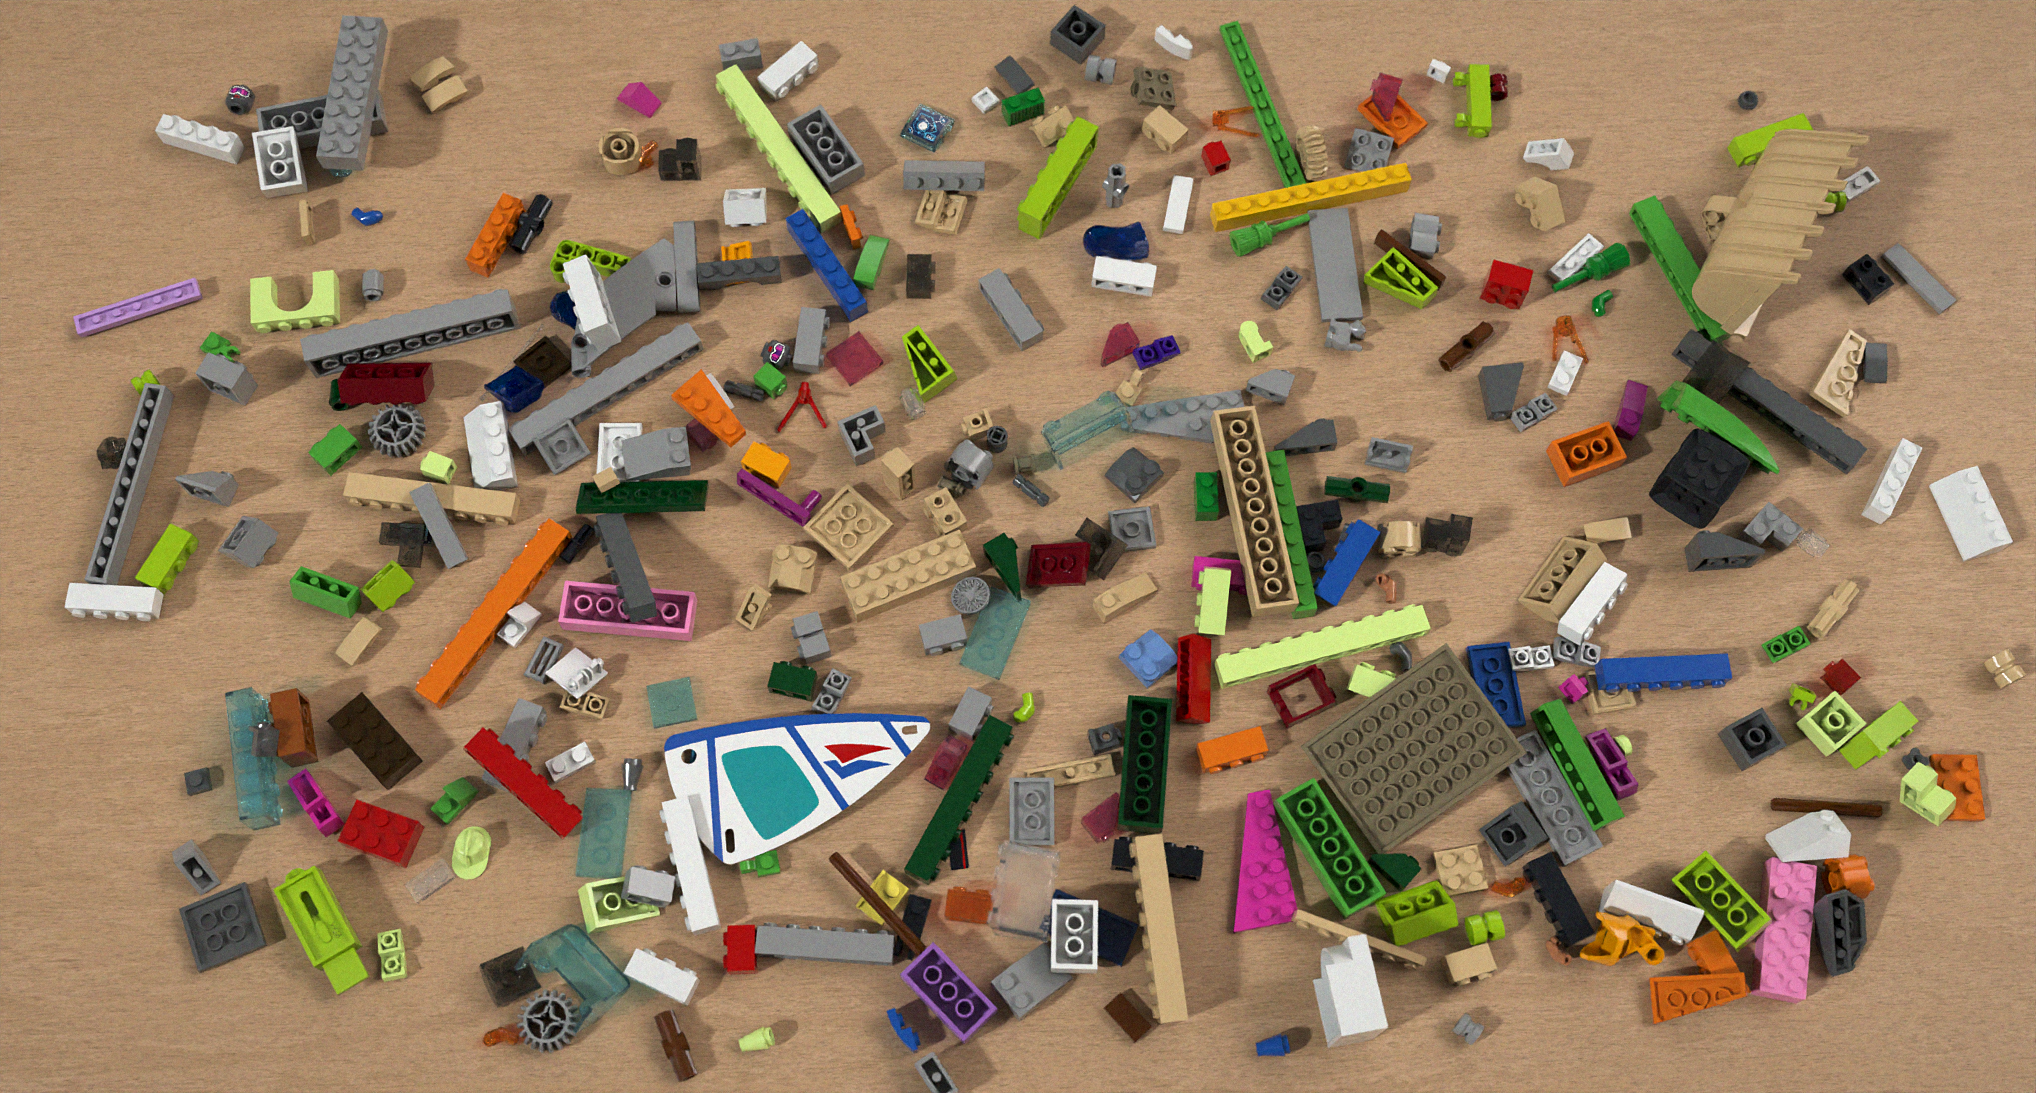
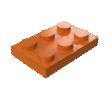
M1385 84L1364 100L1357 108L1380 133L1394 138L1393 145L1397 149L1425 129L1428 124L1388 84Z
M1932 754L1930 756L1931 768L1938 774L1937 786L1949 790L1956 797L1955 809L1944 821H1984L1985 812L1977 755Z

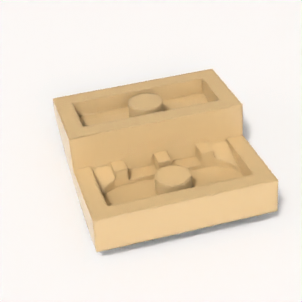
M925 190L915 224L930 230L956 235L968 200L965 196L947 194L945 190Z

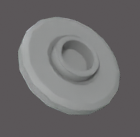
M978 577L962 579L954 586L951 593V601L955 609L966 615L977 614L984 610L991 597L987 583Z

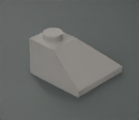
M209 471L180 475L175 479L189 495L229 507L239 486L234 480V476L225 471L221 473Z

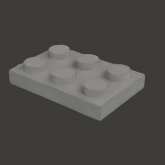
M1009 778V845H1054V778Z

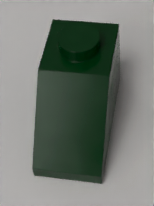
M1405 853L1373 854L1367 861L1368 864L1400 892L1422 869L1419 866V862L1413 856H1407Z

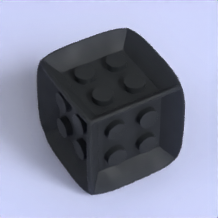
M1696 428L1689 433L1681 444L1679 451L1672 457L1649 492V496L1655 503L1693 527L1703 529L1715 518L1720 507L1729 499L1745 475L1750 461L1741 452L1718 437Z

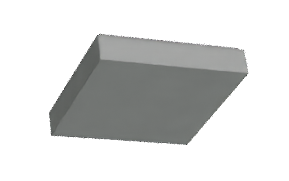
M569 417L532 438L554 475L591 454Z
M1150 506L1108 511L1114 553L1156 548Z

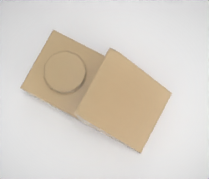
M754 583L750 586L735 619L753 631L771 609L772 605L769 603L772 595Z

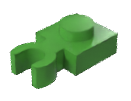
M212 331L200 346L202 352L206 354L209 352L214 355L221 354L232 363L235 361L230 355L232 353L241 354L237 347L230 346L229 340Z

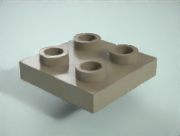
M1140 66L1133 70L1135 80L1131 84L1130 93L1132 97L1138 98L1139 105L1158 107L1160 105L1168 110H1173L1176 107L1171 72Z

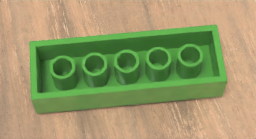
M1315 778L1310 779L1275 800L1274 808L1344 920L1385 896L1386 891Z

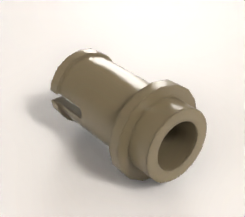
M945 475L940 478L937 486L941 489L946 487L953 494L954 498H961L966 490L962 482L957 483Z

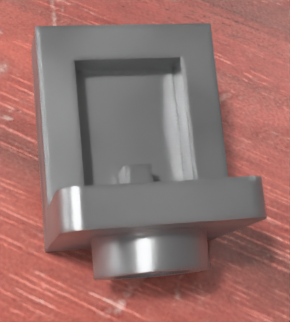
M258 722L257 726H249L248 730L254 733L251 755L255 757H276L280 730L271 727V723Z

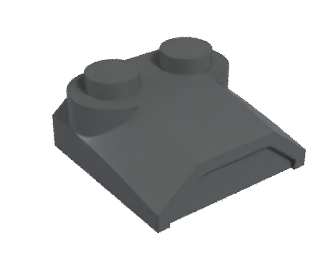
M1134 447L1127 450L1113 463L1105 474V477L1134 503L1164 476V472L1156 461L1149 460Z

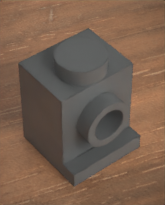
M1113 723L1095 729H1088L1087 736L1093 755L1119 748V741L1122 740V735L1119 728H1114ZM1109 734L1110 738L1105 740L1102 738V735Z

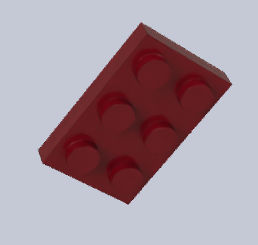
M1088 542L1031 545L1025 585L1029 588L1085 586L1091 544Z

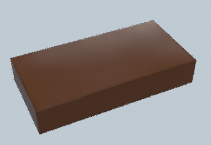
M1121 992L1104 1007V1010L1134 1043L1152 1027Z

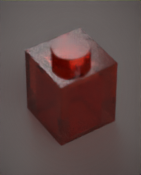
M1843 659L1837 663L1834 661L1830 662L1823 669L1826 673L1820 677L1833 692L1836 691L1840 696L1861 678Z

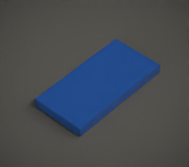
M1510 642L1467 646L1466 653L1470 674L1475 683L1508 728L1524 727L1526 721L1516 671H1512L1508 649H1511Z

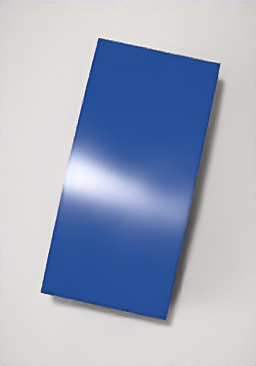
M895 1008L887 1010L890 1023L899 1039L914 1054L918 1053L917 1046L921 1045L918 1033H912L911 1027L902 1030L901 1027L905 1026L902 1013L897 1014Z

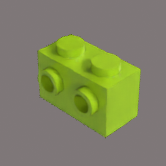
M391 560L360 590L378 609L384 612L392 608L401 595L407 594L412 589L415 581L399 564Z

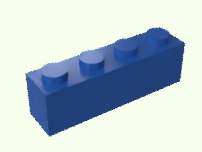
M1359 519L1356 523L1351 521L1345 531L1349 535L1345 541H1339L1334 550L1337 552L1334 560L1329 558L1323 568L1326 571L1323 578L1318 577L1313 585L1315 589L1314 594L1334 607L1337 606L1380 534V531Z

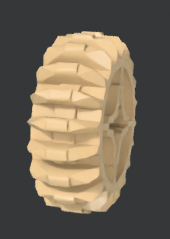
M1315 125L1299 128L1295 143L1302 174L1308 180L1323 178L1328 170V156L1324 136Z

